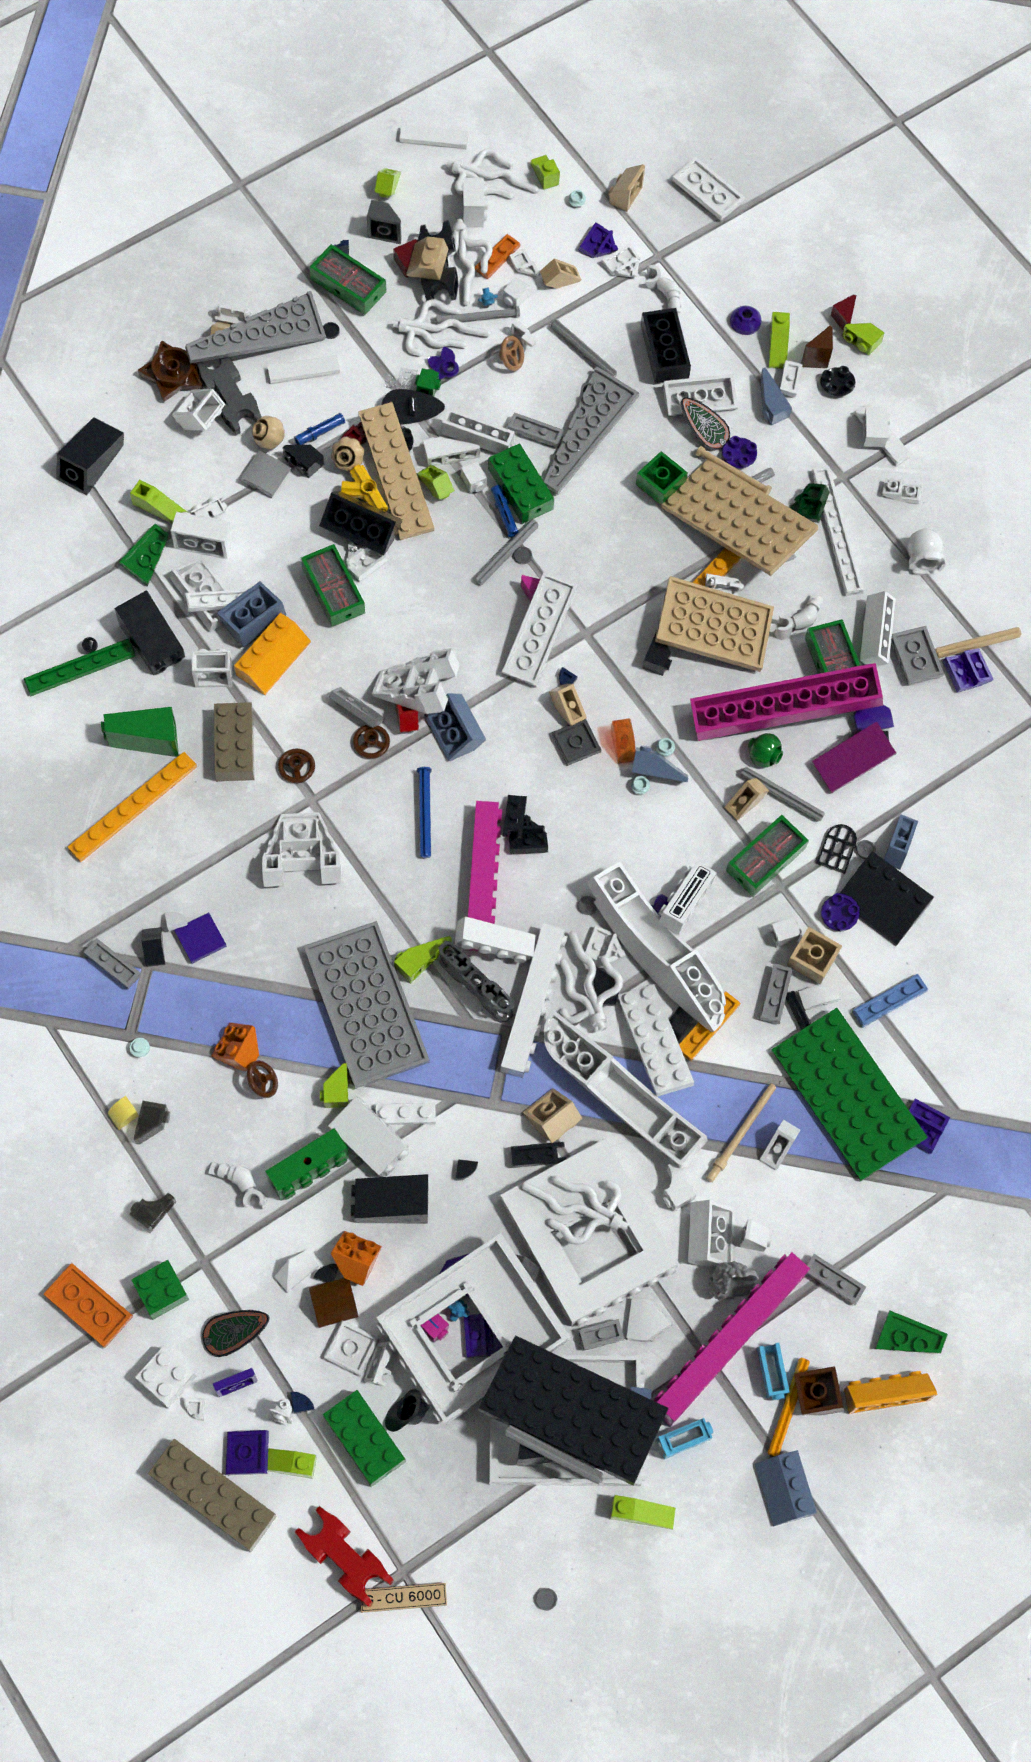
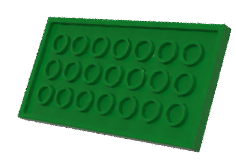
M838 1008L833 1009L772 1049L773 1054L860 1181H863L928 1138Z

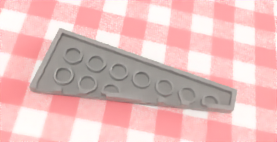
M308 291L306 294L300 297L296 296L284 304L282 302L277 307L270 310L266 309L245 318L244 321L238 324L234 323L222 331L218 330L215 334L186 344L185 349L191 364L325 340L326 335L312 291Z
M597 366L544 480L548 489L557 495L639 397V392Z

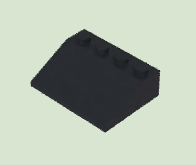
M873 851L840 892V894L851 897L859 906V919L895 946L908 933L934 898V896Z

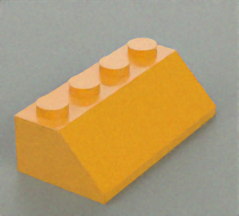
M280 612L234 665L236 676L266 695L311 643V640L293 620Z
M921 1371L911 1372L907 1377H901V1374L891 1375L888 1380L882 1381L881 1377L869 1379V1383L861 1384V1381L849 1382V1386L844 1389L849 1414L927 1402L937 1395L929 1374H922Z

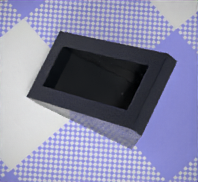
M162 927L142 929L141 942L145 966L165 965Z

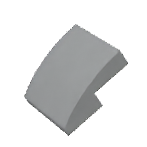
M258 451L240 480L254 490L257 487L272 498L291 468L276 458Z

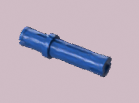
M338 413L316 426L308 427L306 431L294 436V440L297 445H303L311 440L314 441L320 435L344 424L345 419L341 413Z
M496 485L491 488L495 499V507L499 510L508 537H514L519 531L508 506L509 501L505 498L501 485Z

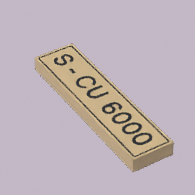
M446 1583L367 1589L365 1592L373 1604L369 1608L361 1602V1613L447 1606Z

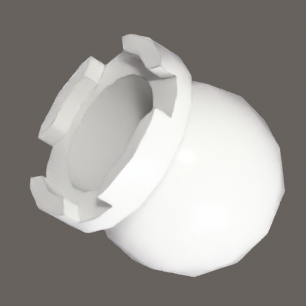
M927 528L920 529L909 538L907 550L910 559L908 564L909 570L912 569L914 574L930 575V571L938 569V572L944 569L946 565L945 557L942 554L944 544L937 532Z

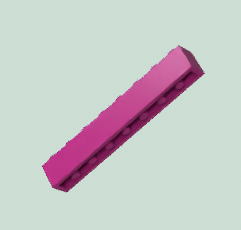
M476 801L468 917L495 924V916L491 914L492 909H496V898L493 897V891H497L498 880H494V873H498L499 862H495V855L499 856L500 844H496V838H500L501 827L497 826L498 820H502V809H498L499 802ZM466 949L470 951H479L476 949Z

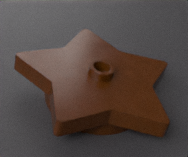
M164 341L160 342L153 360L138 369L140 376L157 384L164 402L180 390L203 389V384L196 371L199 362L190 364L186 350L172 347Z

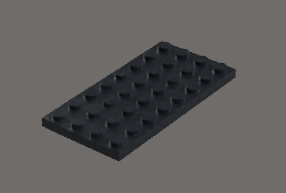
M515 1335L478 1411L508 1426L512 1425L542 1442L634 1486L669 1408Z

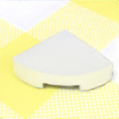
M177 912L165 913L169 931L188 925L182 914Z
M184 1398L187 1412L193 1418L204 1421L205 1398Z

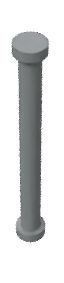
M516 306L514 309L445 316L437 314L436 320L437 324H440L448 319L466 321L506 316L520 317V308Z

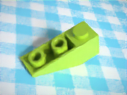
M140 479L130 492L133 505L173 524L176 512H187L156 487Z

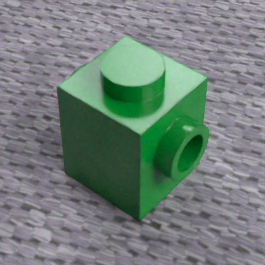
M422 368L420 375L417 374L415 379L416 391L435 396L436 390H440L441 387L439 372Z

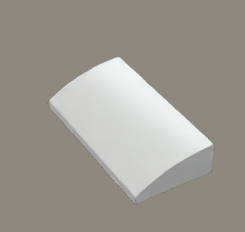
M733 374L663 382L662 388L668 416L683 415L680 402L684 397L700 401L713 411L738 409Z
M203 557L171 569L170 580L183 597L185 593L227 590ZM220 610L195 611L209 631L224 625L217 615V612Z

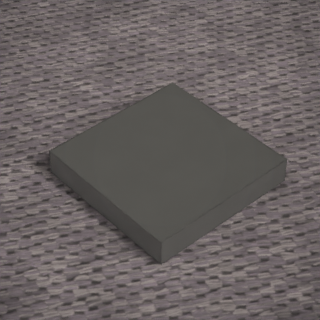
M586 719L572 726L568 725L552 732V736L567 766L601 753L602 749Z

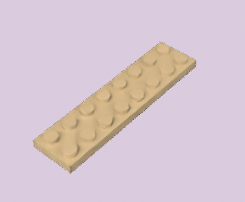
M393 402L358 411L392 515L403 519L398 531L399 539L404 540L434 531L435 528Z

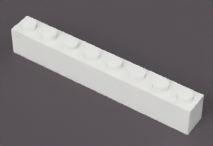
M545 923L542 924L500 1072L521 1078L524 1077L525 1072L529 1073L531 1061H528L530 1054L534 1055L537 1043H534L535 1036L540 1035L542 1025H539L540 1018L545 1017L547 1007H544L545 1000H550L552 989H549L550 983L555 982L557 971H554L556 964L560 965L562 954L559 952L561 947L565 948L568 937L564 936V928Z

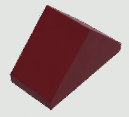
M417 239L393 248L394 260L406 278H409L407 271L415 243L418 242Z
M853 294L833 305L831 316L842 330H844L846 324H851L857 295Z

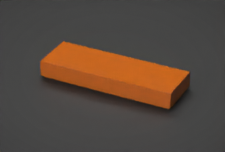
M506 234L492 248L493 251L492 256L488 260L487 273L481 272V261L475 266V271L489 279L508 260L509 255L513 254L520 247V242Z

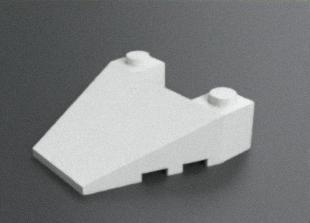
M453 649L433 651L429 653V657L421 660L419 657L414 658L413 663L407 665L400 663L381 670L372 692L373 697L425 714L444 711L448 698L441 683L438 681L445 678L451 679L457 675L460 665Z
M320 813L281 814L274 829V835L268 843L267 851L262 857L264 887L283 886V872L321 870L322 884L341 883L340 853L336 849Z

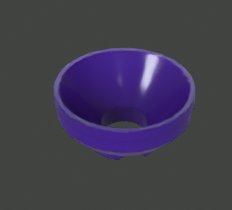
M751 306L737 307L731 314L730 325L739 334H754L760 329L761 314ZM749 312L752 317L745 318L742 313Z

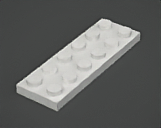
M543 572L502 674L537 687L578 588L577 584Z
M655 984L618 994L617 999L655 1095L658 1097L694 1086V1080Z

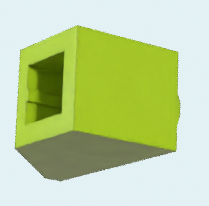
M872 323L846 324L842 337L847 342L855 345L861 352L870 355L882 343L885 332Z

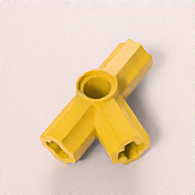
M364 465L354 466L350 470V475L354 482L342 481L341 492L354 498H361L367 504L386 512L388 506L379 493L376 482L371 479Z

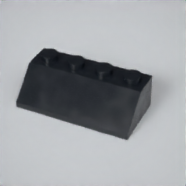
M334 491L330 494L319 526L381 555H385L396 538L403 519L341 491Z

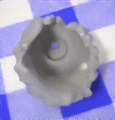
M735 1261L723 1262L715 1267L710 1276L709 1292L715 1299L719 1297L722 1299H734L735 1297L748 1296L749 1291L754 1288L755 1280H759V1276L755 1270L747 1268L742 1263Z

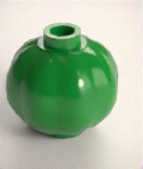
M765 733L759 735L756 739L752 738L748 744L751 761L760 768H767L778 764L783 756L781 741L774 734Z

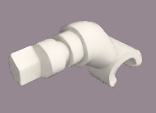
M649 265L647 267V274L655 278H648L646 287L649 289L658 288L667 298L669 309L676 308L677 313H680L681 291L678 284L666 277L661 278L660 268L655 265Z
M813 593L807 606L800 613L791 618L787 615H779L780 626L784 625L786 627H778L775 630L776 638L781 640L787 639L792 634V628L797 630L812 626L817 619V611H819L823 599Z
M213 1162L211 1164L209 1174L222 1178L227 1177L228 1180H231L233 1184L238 1186L242 1193H245L243 1197V1205L245 1207L250 1206V1199L252 1197L259 1196V1206L263 1209L266 1208L267 1199L262 1192L254 1189L256 1185L251 1171L241 1165L229 1167V1164L221 1162V1164Z

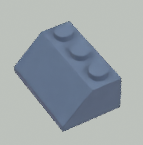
M259 581L218 611L217 615L232 637L244 647L261 635L280 612L285 616L286 612L283 602Z
M447 693L448 701L445 710L440 713L424 714L447 760L452 761L475 751L486 741V738L463 695Z
M798 1450L755 1464L773 1527L813 1516L817 1513Z

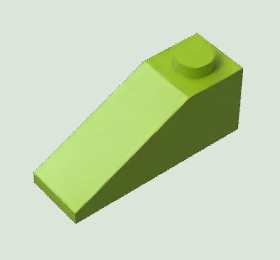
M772 312L769 337V368L783 369L784 362L787 360L790 313Z
M446 936L408 948L405 952L401 951L394 959L395 969L412 983L440 955L438 947L445 941L452 942V938ZM449 946L445 947L443 949V952L447 950Z
M268 1448V1472L313 1479L317 1460L315 1454Z
M614 1495L610 1519L673 1530L676 1508L641 1499Z

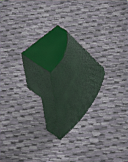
M809 483L803 492L794 499L795 503L790 509L812 522L819 523L830 491L825 484Z

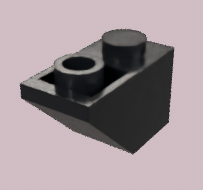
M311 444L283 446V457L286 462L292 463L299 473L305 474L308 478L324 465V456Z

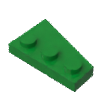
M154 524L119 561V564L148 586L169 539V534L157 524Z
M889 1310L875 1349L941 1353L948 1334Z

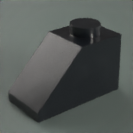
M656 630L644 658L642 668L663 676L665 670L669 671L672 660H670L671 651L668 645L655 642Z

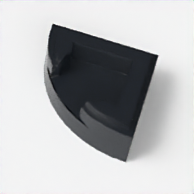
M458 1159L456 1181L464 1180L476 1171L478 1162Z
M329 1264L322 1267L315 1273L313 1279L325 1283L335 1281L339 1269L337 1264Z

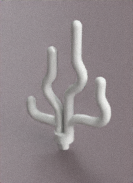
M483 149L479 152L473 163L467 164L456 159L454 162L448 160L446 165L452 168L451 172L459 174L455 183V191L460 196H463V189L461 188L463 178H477L478 176L487 179L503 176L518 187L534 193L539 191L537 186L517 179L507 170L501 169L487 172L479 169V165L487 155L492 156L502 165L513 167V161L502 157L494 149ZM495 186L487 187V194L495 193L512 199L514 196L512 192Z
M457 219L453 225V237L455 239L456 252L459 248L460 261L468 268V273L463 283V303L468 305L470 303V282L475 275V267L466 258V245L469 247H484L486 249L481 259V272L484 274L488 271V260L492 256L493 249L492 245L486 240L468 239L463 219ZM456 252L448 253L449 268L452 267L449 260Z
M436 299L428 300L423 304L420 316L417 319L401 318L400 321L393 320L392 327L399 328V332L408 333L406 349L410 354L416 356L422 355V350L413 347L415 334L422 336L430 346L436 348L445 346L466 348L467 346L466 342L460 340H434L426 330L441 331L449 326H455L460 331L484 337H489L491 334L489 330L466 326L456 319H448L440 324L425 323L428 309L432 306L448 314L454 315L460 312L458 308L446 306Z
M570 931L569 937L577 956L589 969L585 979V988L589 998L574 991L573 973L568 961L562 959L560 964L566 976V992L573 1000L583 1003L586 1010L570 1016L567 1009L562 1008L560 1014L571 1024L578 1023L589 1017L594 1027L597 1026L599 1031L606 1030L605 1022H607V1018L603 1011V1003L620 992L623 986L622 976L612 968L608 957L602 956L600 958L606 973L614 978L615 985L597 997L592 985L596 975V965L585 954L576 932Z
M557 1175L553 1176L552 1181L555 1184L572 1192H585L594 1210L581 1204L562 1207L558 1205L553 1196L527 1182L521 1185L523 1190L546 1201L550 1208L558 1214L567 1215L580 1212L593 1219L579 1237L572 1235L564 1224L554 1219L548 1220V1225L560 1231L571 1244L581 1245L587 1242L594 1229L599 1225L608 1226L615 1231L618 1228L626 1231L629 1226L628 1223L623 1221L624 1216L614 1212L622 1193L619 1185L611 1180L605 1182V1186L614 1193L606 1208L599 1203L594 1189L589 1185L583 1183L573 1184Z

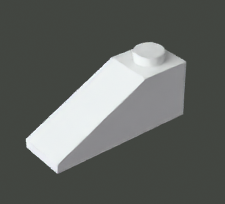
M431 437L423 440V452L427 467L480 458V446L477 444L443 437Z

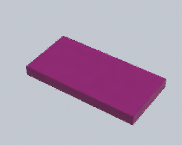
M875 722L812 762L831 793L897 753L879 724Z

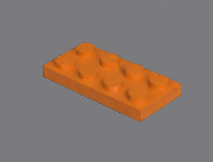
M73 1263L66 1268L44 1293V1296L104 1348L109 1345L133 1318L132 1314Z

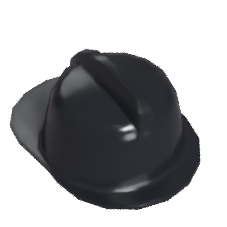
M412 1389L408 1391L404 1397L389 1409L385 1418L387 1430L395 1432L407 1424H419L424 1419L430 1406L421 1398L419 1390Z

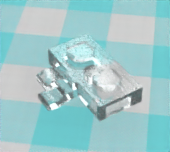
M400 367L398 379L392 375H386L385 387L414 391L418 370Z

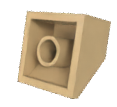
M645 165L626 168L623 174H619L616 185L610 188L608 194L610 196L609 204L628 212L643 188Z
M427 236L415 243L407 276L440 280L449 250L444 238Z
M553 1088L523 1112L537 1131L551 1143L560 1139L565 1132L573 1128L582 1119L573 1101Z

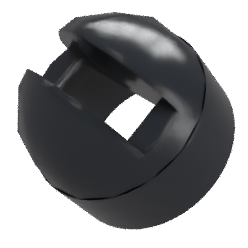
M87 637L83 640L82 647L85 651L91 653L97 650L98 643L94 638ZM91 641H93L92 649L89 650Z

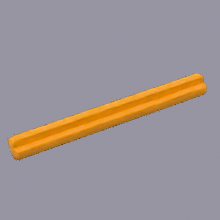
M800 1358L794 1373L807 1371L810 1361ZM794 1375L768 1449V1455L772 1457L780 1454L798 1400Z

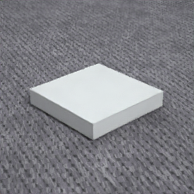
M342 1320L324 1359L361 1377L379 1338Z

